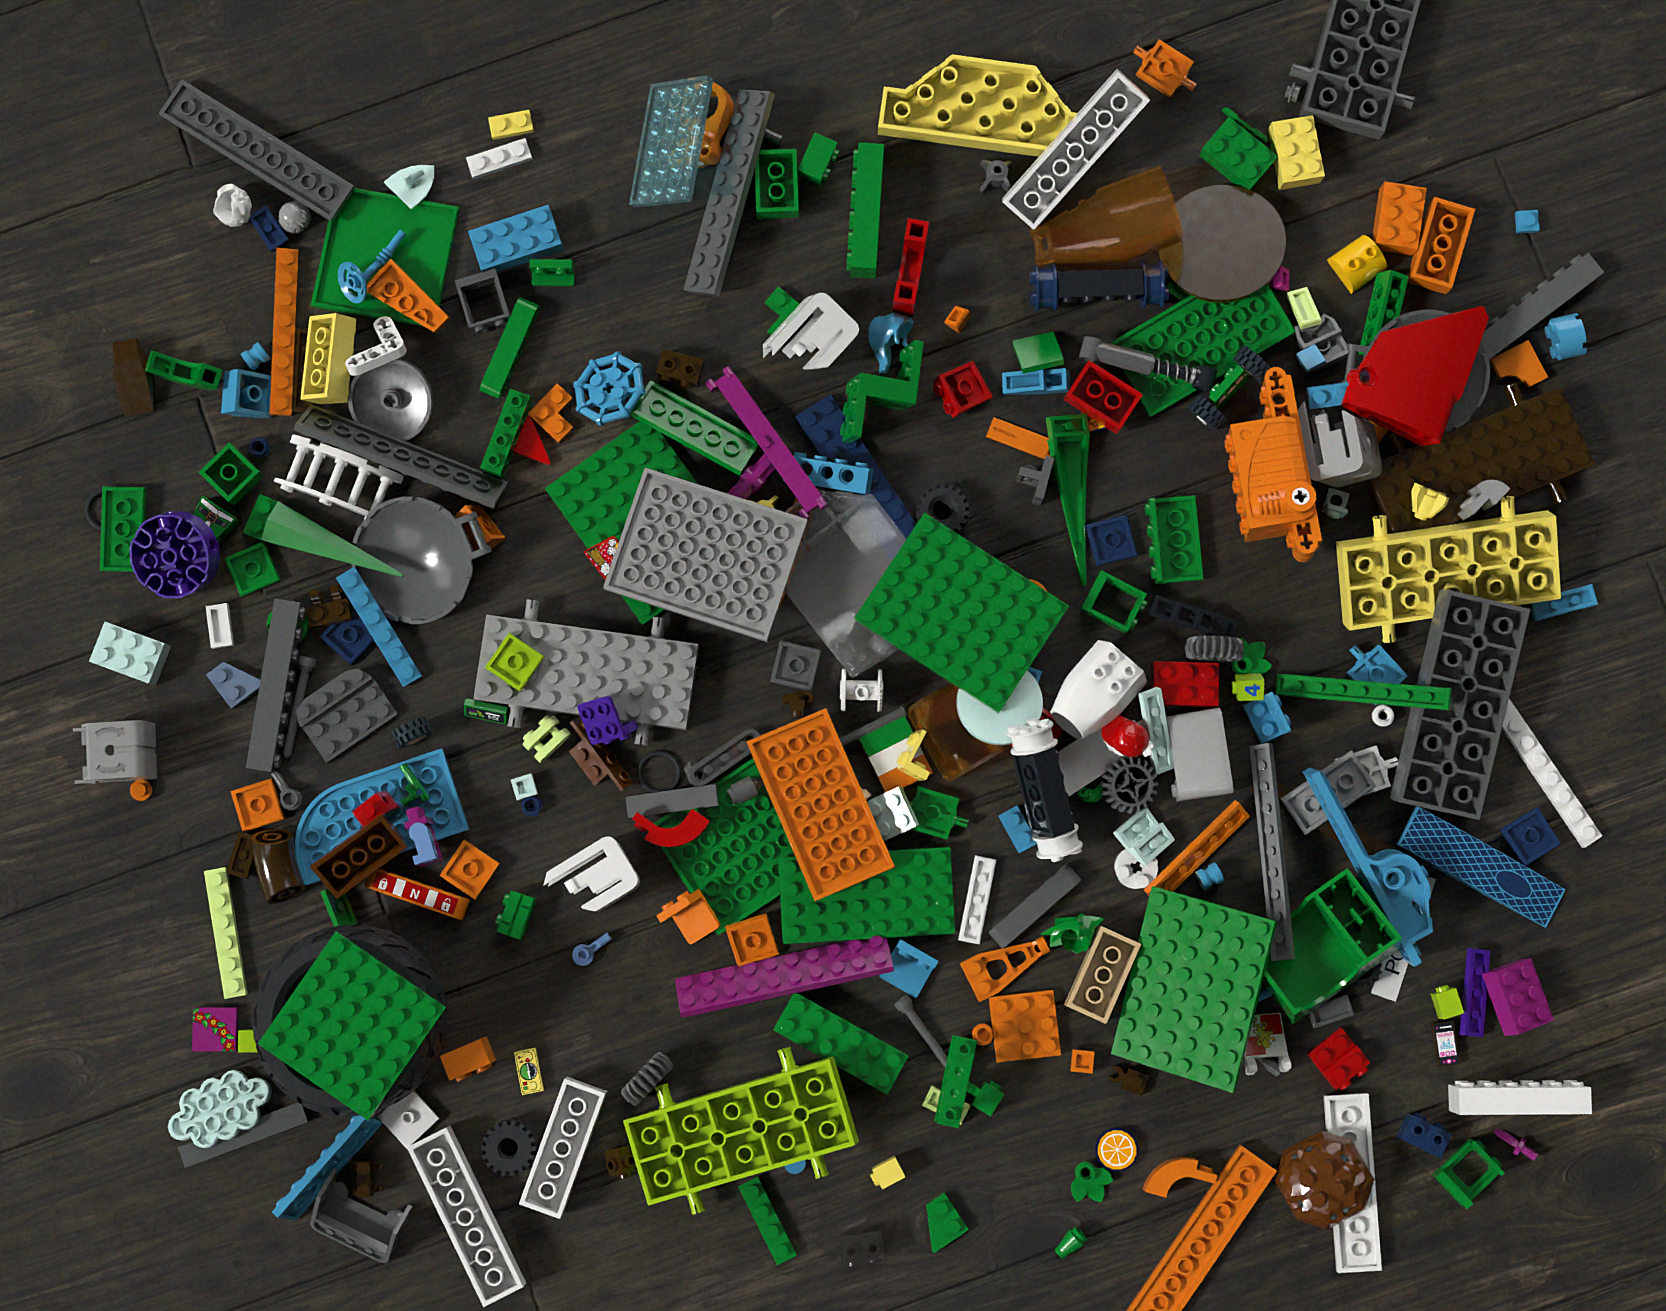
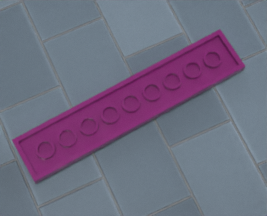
M876 935L871 939L849 940L771 957L742 966L735 965L675 978L680 1015L681 1018L890 973L894 972L887 938Z

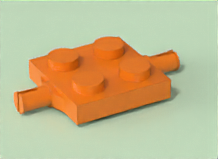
M1160 39L1154 48L1148 52L1138 45L1133 51V54L1143 59L1142 65L1135 76L1169 98L1181 85L1191 91L1196 87L1197 83L1187 78L1188 71L1194 61Z

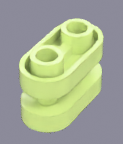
M554 715L551 717L545 716L538 723L540 725L538 729L529 731L523 737L524 742L522 745L528 751L533 748L538 751L534 757L539 763L545 761L571 736V733L566 728H563L561 731L557 729L556 726L560 721ZM550 733L553 738L543 745L540 741Z

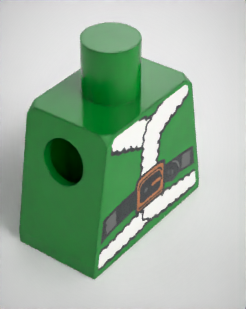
M204 496L201 497L193 514L200 517L212 529L218 544L241 522Z

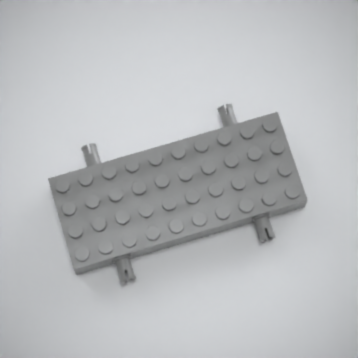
M529 599L526 600L525 615L522 619L486 615L473 699L486 703L508 705L510 707V714L507 726L521 728L522 714L525 708L580 715L577 709L579 704L604 696H611L620 721L630 722L635 720L638 729L634 744L641 745V738L643 736L642 745L648 746L649 732L652 726L688 731L700 646L699 644L663 638L667 619L660 618L659 623V618L653 617L651 636L644 637L539 622L537 615L540 601ZM509 632L545 656L521 692L484 668Z

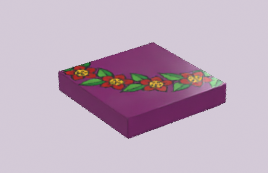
M194 1007L192 1051H237L238 1007Z

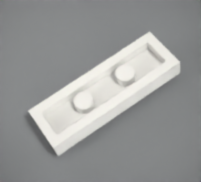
M526 138L466 158L473 179L533 160Z

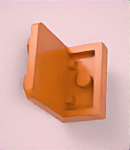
M700 889L691 894L688 891L677 897V903L674 904L673 901H670L662 906L663 911L656 915L660 923L672 916L689 944L695 943L720 927L719 920Z

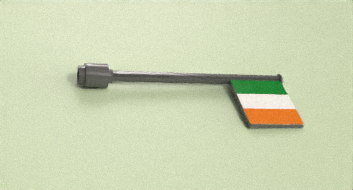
M899 706V709L839 738L842 746L859 738L885 793L899 786L904 788L918 781L897 769L899 764L896 762L901 752L907 750L909 746L906 744L911 733H913L906 719L907 710L903 706ZM919 746L912 761H918L927 766L925 770L929 771L930 775L933 772ZM748 776L730 785L731 788L727 789V792L734 805L737 803L742 804L758 796L757 791L760 790V787L764 786V782L761 777L751 780Z

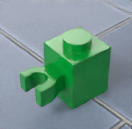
M992 1080L990 1083L984 1081L981 1088L968 1082L967 1092L975 1096L971 1104L991 1117L1004 1096V1093L1000 1091L1002 1087Z

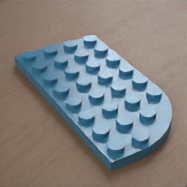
M441 748L341 782L319 794L305 810L296 832V857L305 885L321 881L310 866L362 828L352 812L377 792L387 791L400 807L387 817L405 838L407 848L400 853L416 848L415 842L410 838L409 830L406 829L404 824L409 821L406 810L414 807L424 808L426 817L432 818L434 825H431L435 832L437 841L470 830L444 750ZM402 764H408L430 797L429 800L422 803L420 798H418L406 807L402 805L400 800L409 795L405 786L410 784L399 768ZM418 789L417 795H422V790Z

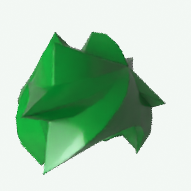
M1080 913L1077 917L1055 918V925L1040 935H1051L1050 947L1062 945L1067 951L1072 950L1078 954L1083 951L1086 952L1091 947L1095 928L1104 919L1086 916L1083 913Z

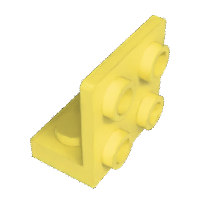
M923 729L911 733L906 743L909 745L907 750L901 752L896 762L899 764L898 770L919 781L926 780L930 773L925 770L927 766L918 761H912L927 732Z

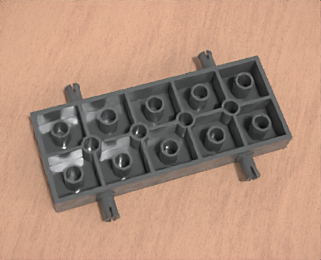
M1331 0L1313 66L1308 68L1293 63L1290 69V77L1303 79L1308 83L1299 117L1313 115L1314 122L1379 140L1385 132L1392 105L1408 108L1409 110L1413 105L1412 101H1414L1415 96L1399 93L1396 88L1420 0Z

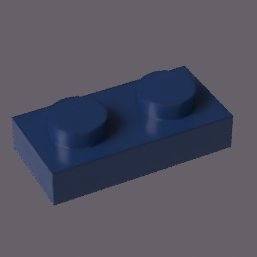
M266 205L250 215L249 219L272 253L277 248H281L290 242Z

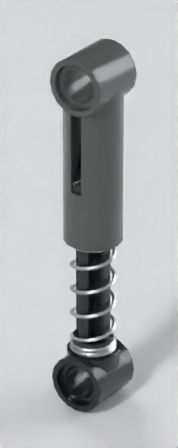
M1089 336L1084 337L1079 355L1080 359L1090 360L1093 363H1103L1146 375L1155 372L1157 375H1166L1167 378L1170 376L1176 378V380H1186V383L1192 384V388L1205 392H1210L1214 387L1217 370L1206 366H1197L1196 368H1188L1187 365L1183 367L1178 366L1177 363L1171 364L1168 361H1159V358L1155 359L1153 354L1106 343L1101 339Z

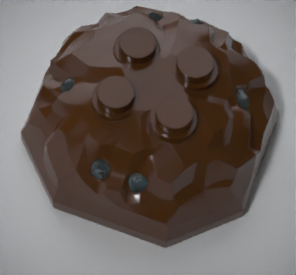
M1321 1130L1283 1150L1275 1182L1296 1220L1328 1230L1366 1210L1374 1178L1351 1139Z

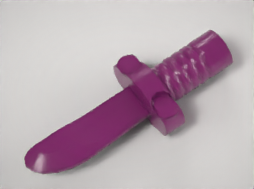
M1495 1129L1493 1131L1499 1138L1515 1147L1513 1151L1515 1155L1521 1152L1533 1161L1538 1156L1537 1152L1525 1145L1526 1139L1522 1138L1519 1142L1504 1130Z

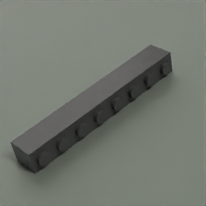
M1589 253L1583 257L1580 254L1569 262L1571 264L1569 268L1565 269L1562 267L1553 274L1555 277L1549 282L1546 279L1537 286L1538 291L1536 293H1527L1520 299L1522 302L1516 307L1513 304L1504 311L1505 316L1499 319L1496 317L1487 324L1489 328L1484 331L1481 340L1489 360L1604 273Z
M274 599L246 768L275 772L281 765L279 752L280 747H283L285 742L283 728L288 723L287 705H290L292 700L290 687L296 677V672L293 671L294 664L299 659L297 646L298 641L301 642L303 629H301L302 620H305L307 612L306 608H304V603Z

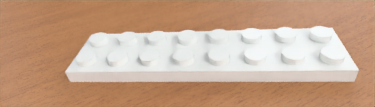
M1369 1094L1323 1095L1326 1132L1351 1139L1374 1178L1366 1210L1333 1227L1336 1272L1382 1271ZM1341 1155L1343 1161H1348L1346 1155ZM1348 1207L1344 1208V1209H1343V1212H1344V1213H1348V1212H1349V1208H1348ZM1332 1215L1333 1220L1337 1219V1215Z

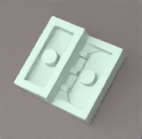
M1143 807L1140 809V812H1136L1113 832L1127 851L1144 866L1175 840L1163 823L1158 824L1148 808Z

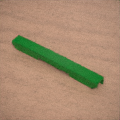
M1228 107L1222 109L1221 112L1233 119L1265 144L1268 142L1266 135L1238 118V115Z

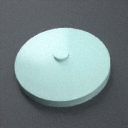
M1028 670L999 714L961 689H958L956 700L959 718L967 731L980 741L992 745L1012 744L1011 738L1006 735L1008 727L1015 724H1025L1026 720L1037 717L1040 719L1043 708L1040 687Z

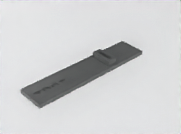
M712 784L626 797L628 818H633L636 812L647 816L719 806L717 785Z

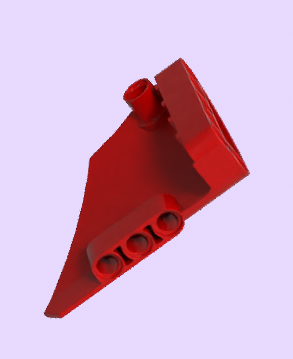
M1484 306L1381 332L1359 367L1348 372L1347 382L1349 385L1346 388L1341 405L1416 444L1427 446L1441 443L1453 406L1463 394L1489 319Z

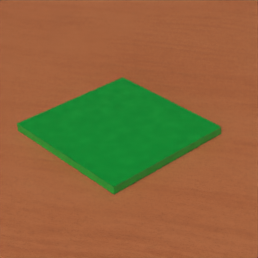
M355 188L333 223L328 221L311 306L313 308L374 319L387 316L395 323L426 328L367 293L363 302H351L344 295L339 285L338 269L342 263L352 262L363 273L377 260L376 256H380L379 252H383L382 249L386 248L397 232L401 230L406 236L392 253L393 257L389 258L440 307L460 208L422 200L411 210L397 195ZM380 269L366 281V284L380 271ZM350 288L351 292L358 296V292Z

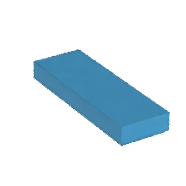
M1592 584L1561 592V599L1530 603L1535 621L1598 605Z

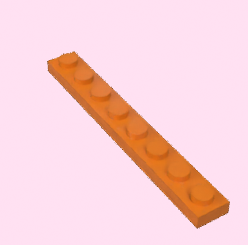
M277 248L269 415L291 416L298 249Z

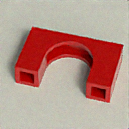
M908 218L892 313L895 312L908 316H913L928 234V221Z

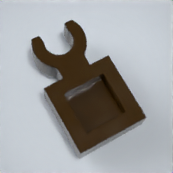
M1113 1065L1112 1069L1118 1071V1076L1116 1078L1108 1076V1080L1114 1083L1121 1081V1089L1142 1096L1149 1076L1130 1068L1124 1073L1120 1067Z

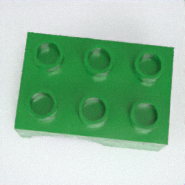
M1347 868L1307 896L1302 904L1291 914L1295 959L1271 961L1270 951L1262 983L1291 1022L1295 1024L1399 950L1402 937Z

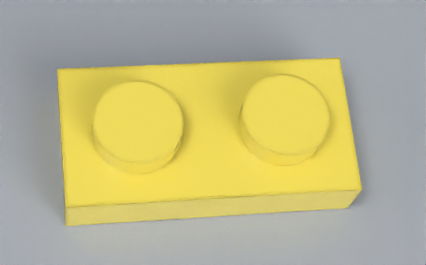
M530 110L488 117L493 140L534 132Z

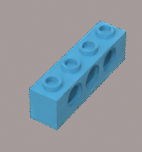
M794 452V458L803 470L808 463L812 465V473L807 476L814 486L870 494L874 469L868 468L867 463L855 462V466L847 465L848 460L835 459V462H828L827 457L815 455L814 459L806 458L807 454ZM827 467H831L833 470V475L829 479L825 476ZM848 470H851L854 475L853 480L850 482L845 478Z

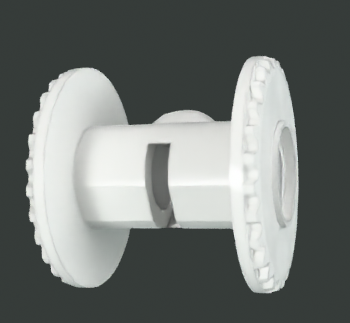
M842 669V678L840 680L841 711H845V700H877V712L882 710L883 681L881 669H878V681L846 680V669Z

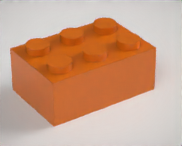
M1386 181L1379 188L1372 240L1381 251L1412 256L1418 250L1427 188Z

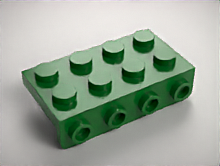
M1195 495L1157 499L1154 497L1149 498L1148 503H1145V514L1149 516L1150 524H1147V535L1151 537L1152 545H1149V556L1154 561V566H1151L1152 579H1155L1156 584L1203 580Z

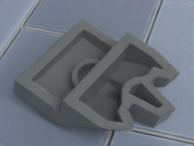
M1326 314L1321 316L1322 321L1320 325L1302 330L1299 326H1294L1300 351L1315 344L1326 360L1324 365L1312 370V373L1348 357L1349 350H1347V344L1341 336V329L1335 319Z

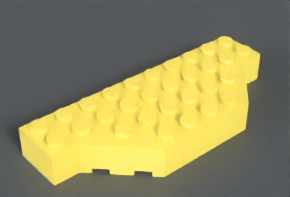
M952 54L942 64L934 67L922 76L920 80L913 85L911 84L906 89L884 86L878 135L1039 157L1077 113L1071 112L1067 105H1064L1059 95L1049 82L1047 83L1042 77L1041 72L1036 66Z

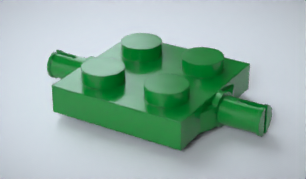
M918 786L914 799L909 802L919 823L918 826L911 829L945 840L948 839L950 829L954 824L967 828L968 824L966 823H968L969 819L957 816L956 809L959 798Z

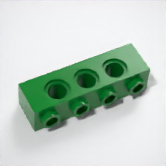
M1393 270L1377 273L1360 345L1369 346L1375 335L1387 323L1400 316L1409 276Z
M513 389L509 390L480 467L484 472L504 479L514 453V447L533 403L530 395Z

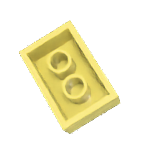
M1313 115L1272 122L1268 128L1271 151L1278 156L1274 162L1279 190L1320 183L1325 174Z

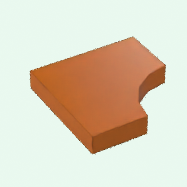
M1529 340L1490 359L1499 379L1515 377L1529 388L1548 378Z

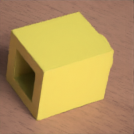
M895 1155L872 1167L873 1173L870 1174L876 1186L880 1185L882 1189L905 1178V1174Z

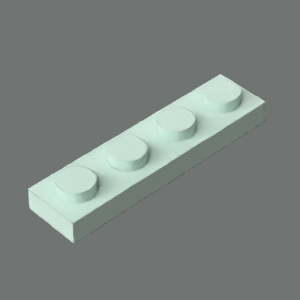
M1155 687L1138 693L1144 728L1147 730L1149 739L1154 745V748L1151 749L1152 754L1149 755L1151 766L1154 768L1152 773L1158 775L1173 769L1174 764L1161 688Z

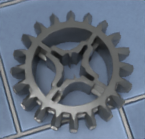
M1194 636L1187 639L1185 651L1186 657L1190 660L1235 662L1243 658L1244 646L1243 641L1235 637Z
M1127 756L1126 760L1124 757H1119L1118 762L1111 761L1113 768L1105 767L1109 773L1108 775H1101L1102 778L1106 779V782L1100 783V786L1106 787L1101 792L1102 795H1108L1105 801L1111 803L1113 809L1118 807V811L1122 813L1125 809L1127 813L1131 814L1133 809L1135 812H1140V806L1147 808L1146 801L1153 802V798L1150 795L1157 794V791L1153 790V786L1159 785L1158 782L1153 781L1157 777V774L1151 773L1154 768L1147 766L1148 761H1141L1140 757L1133 759V757ZM1135 767L1140 771L1142 777H1133L1132 772H1129L1128 768ZM1120 773V781L1115 784L1116 778ZM1129 781H1133L1132 784L1129 785L1130 788H1127L1126 785L1129 784ZM1144 785L1143 790L1139 795L1138 790L1140 786ZM1116 792H1125L1130 797V801H1122Z
M661 1052L656 1053L625 1085L621 1094L633 1106L638 1105L672 1069L673 1063Z

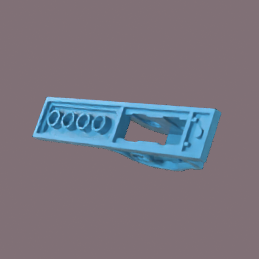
M1312 768L1304 770V776L1367 893L1402 937L1399 949L1402 958L1414 967L1422 963L1419 958L1421 952L1417 945L1412 943L1433 932L1432 918H1430L1429 898L1431 896L1430 884L1427 880L1429 877L1428 872L1424 866L1420 867L1414 858L1395 849H1385L1369 856L1325 773Z

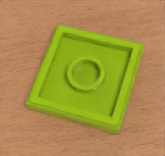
M509 632L484 668L521 692L545 656Z

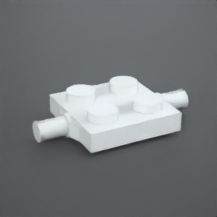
M1377 746L1354 753L1376 785L1375 788L1366 794L1391 786L1387 777V769L1398 765V762H1395L1398 761L1396 757L1384 761L1379 754Z

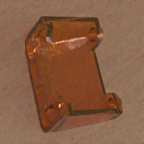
M951 683L921 698L907 710L909 719L916 731L922 729L927 731L922 741L940 773L949 782L1004 752L1002 745L985 743L967 731L957 711L956 700L959 688Z

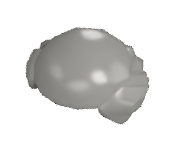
M298 201L287 202L281 207L278 223L284 231L297 234L304 231L308 224H310V210Z

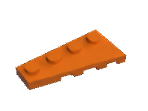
M392 259L366 284L367 293L434 333H437L451 319Z

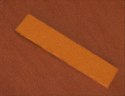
M993 417L986 435L987 438L1042 459L1045 456H1050L1047 443L1049 438Z

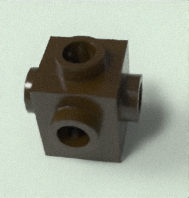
M630 1144L604 1151L609 1176H619V1179L632 1176L631 1172L637 1170Z

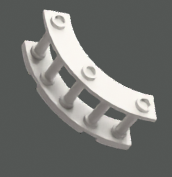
M292 435L290 443L297 445L296 449L298 451L286 480L275 477L274 482L281 484L280 488L287 492L293 493V490L320 498L319 502L331 506L334 503L359 513L366 518V515L372 509L383 502L389 485H392L393 482L401 484L404 476L380 465L376 466L372 463L367 465L368 460L323 443H313L311 439ZM312 451L315 456L303 486L295 484L294 482L305 454ZM328 456L336 459V466L325 493H321L311 489L322 459ZM350 464L359 468V475L348 502L334 498L333 494L344 467ZM372 473L381 477V484L370 511L357 507L356 503L367 476H370Z

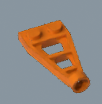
M1042 936L1032 942L979 953L961 962L960 965L978 1001L981 1002L999 993L1041 955L1049 953L1050 950ZM1036 944H1037V946H1038L1040 952H1036V951H1035L1034 946H1035ZM1017 951H1023L1026 956L1025 962L1015 968L1012 967L1008 960V955ZM997 959L1003 960L1007 966V971L998 980H993L986 969V964Z

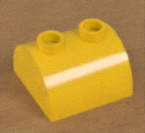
M1366 235L1360 236L1327 259L1351 294L1374 279L1377 273L1384 272L1387 269V263L1381 250Z

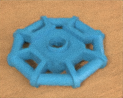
M617 351L609 356L595 360L591 359L582 375L573 384L578 414L585 415L595 421L598 426H604L605 423L618 419L629 418V414L646 393L643 385L642 365L633 362ZM613 363L612 368H608L602 371L599 368L601 366ZM621 364L630 370L626 373L620 370ZM595 371L597 374H594L591 377L590 384H585L592 375V373ZM634 377L635 387L631 388V379ZM609 386H614L611 389V393L606 391ZM584 391H589L590 399L585 402ZM631 396L627 404L624 406V404L626 403L624 401L626 397L629 398ZM594 406L601 408L600 413L594 412L591 408ZM619 409V411H615L608 414V411Z

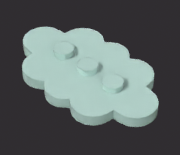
M236 1070L228 1071L220 1080L216 1078L207 1079L203 1082L200 1089L193 1088L183 1093L179 1102L181 1111L173 1115L169 1120V1133L177 1140L185 1141L192 1139L196 1146L206 1149L216 1145L219 1139L232 1140L237 1137L240 1129L249 1130L257 1126L261 1117L259 1107L266 1104L271 1098V1086L266 1080L261 1078L248 1080L244 1073Z

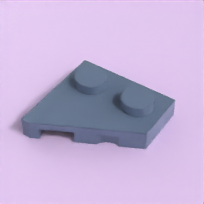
M222 662L206 674L231 709H234L257 692L260 687V679L225 662Z

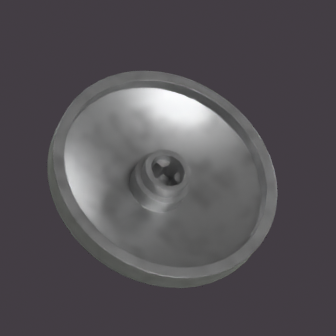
M396 359L363 374L354 376L349 388L348 405L355 422L406 441L420 433L429 422L433 411V393L427 378L416 366L405 360Z

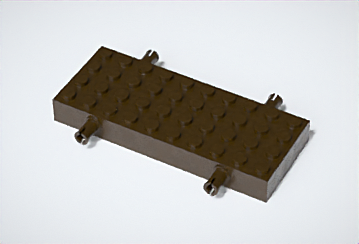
M1517 383L1509 385L1504 390L1510 400V408L1444 434L1439 444L1417 445L1413 448H1407L1402 436L1396 433L1388 435L1387 437L1395 451L1394 455L1381 460L1382 472L1378 477L1365 480L1379 515L1387 517V534L1452 525L1462 521L1463 519L1457 514L1462 510L1459 506L1469 497L1466 492L1486 480H1498L1506 484L1510 490L1503 496L1505 499L1506 496H1512L1515 499L1542 487H1548L1555 504L1567 500L1568 497L1561 485L1562 479L1586 470L1595 465L1561 387L1526 401V399H1523ZM1414 483L1446 494V497L1449 498L1446 507L1433 516V518H1427L1426 521L1416 518L1414 516L1415 512L1412 511L1411 491ZM1499 500L1495 505L1488 508L1487 510L1494 508L1498 505H1501V501ZM1480 507V508H1479L1473 515H1471L1470 517H1472V516H1474V515H1477V514H1479V513H1481V512H1484V510Z

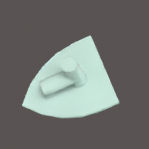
M417 165L407 167L390 176L384 183L412 210L429 193L434 180V166Z

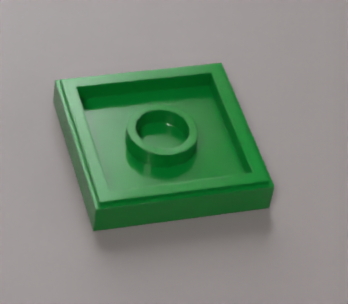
M1053 331L1012 341L1023 374L1064 364V359Z
M264 541L224 558L242 598L281 581Z

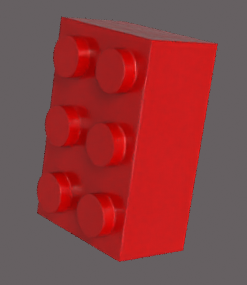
M1089 360L1066 394L1064 401L1117 434L1143 394Z
M1154 661L1151 663V689L1155 687L1161 688L1163 703L1167 707L1215 708L1218 706L1219 663Z

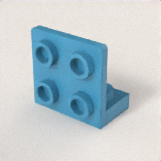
M1273 692L1264 695V700H1254L1242 706L1260 744L1291 731V721L1287 714L1283 715L1280 708L1282 703Z
M900 939L891 954L894 972L880 974V978L916 998L931 971L937 965L938 960Z

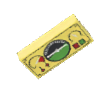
M536 1048L514 1052L522 1095L544 1091Z

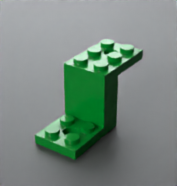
M915 340L901 350L900 362H902L901 370L898 371L897 379L860 373L852 378L850 382H847L846 394H848V400L843 407L845 423H842L840 435L843 436L842 442L852 443L861 438L865 404L903 411L916 404L924 341Z

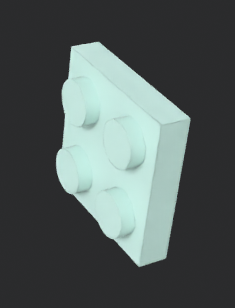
M902 786L867 801L883 841L919 825Z

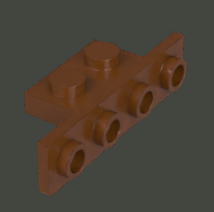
M581 716L572 720L570 724L582 741L569 752L593 785H597L609 775L620 791L631 786L633 781L630 779L629 774L621 767L616 756L610 752L603 742L591 745Z

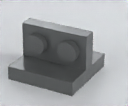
M1045 456L1040 471H1037L1038 468L1031 465H1025V467H1020L1016 482L1036 487L1032 500L1033 504L1040 505L1044 498L1054 460L1053 457Z

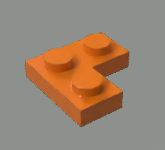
M556 384L528 415L560 443L574 429L559 414L573 398Z

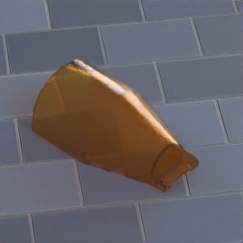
M1161 165L1097 189L1094 196L1086 201L1084 199L1078 202L1079 205L1068 212L1066 209L1045 224L1037 226L1034 230L1031 229L1030 231L1036 252L1034 257L1035 264L1038 266H1044L1052 262L1055 264L1124 263L1184 241L1179 213ZM1047 238L1048 250L1044 251L1042 239Z

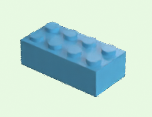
M549 205L468 231L482 272L494 268L497 272L530 262V259H539L564 250Z

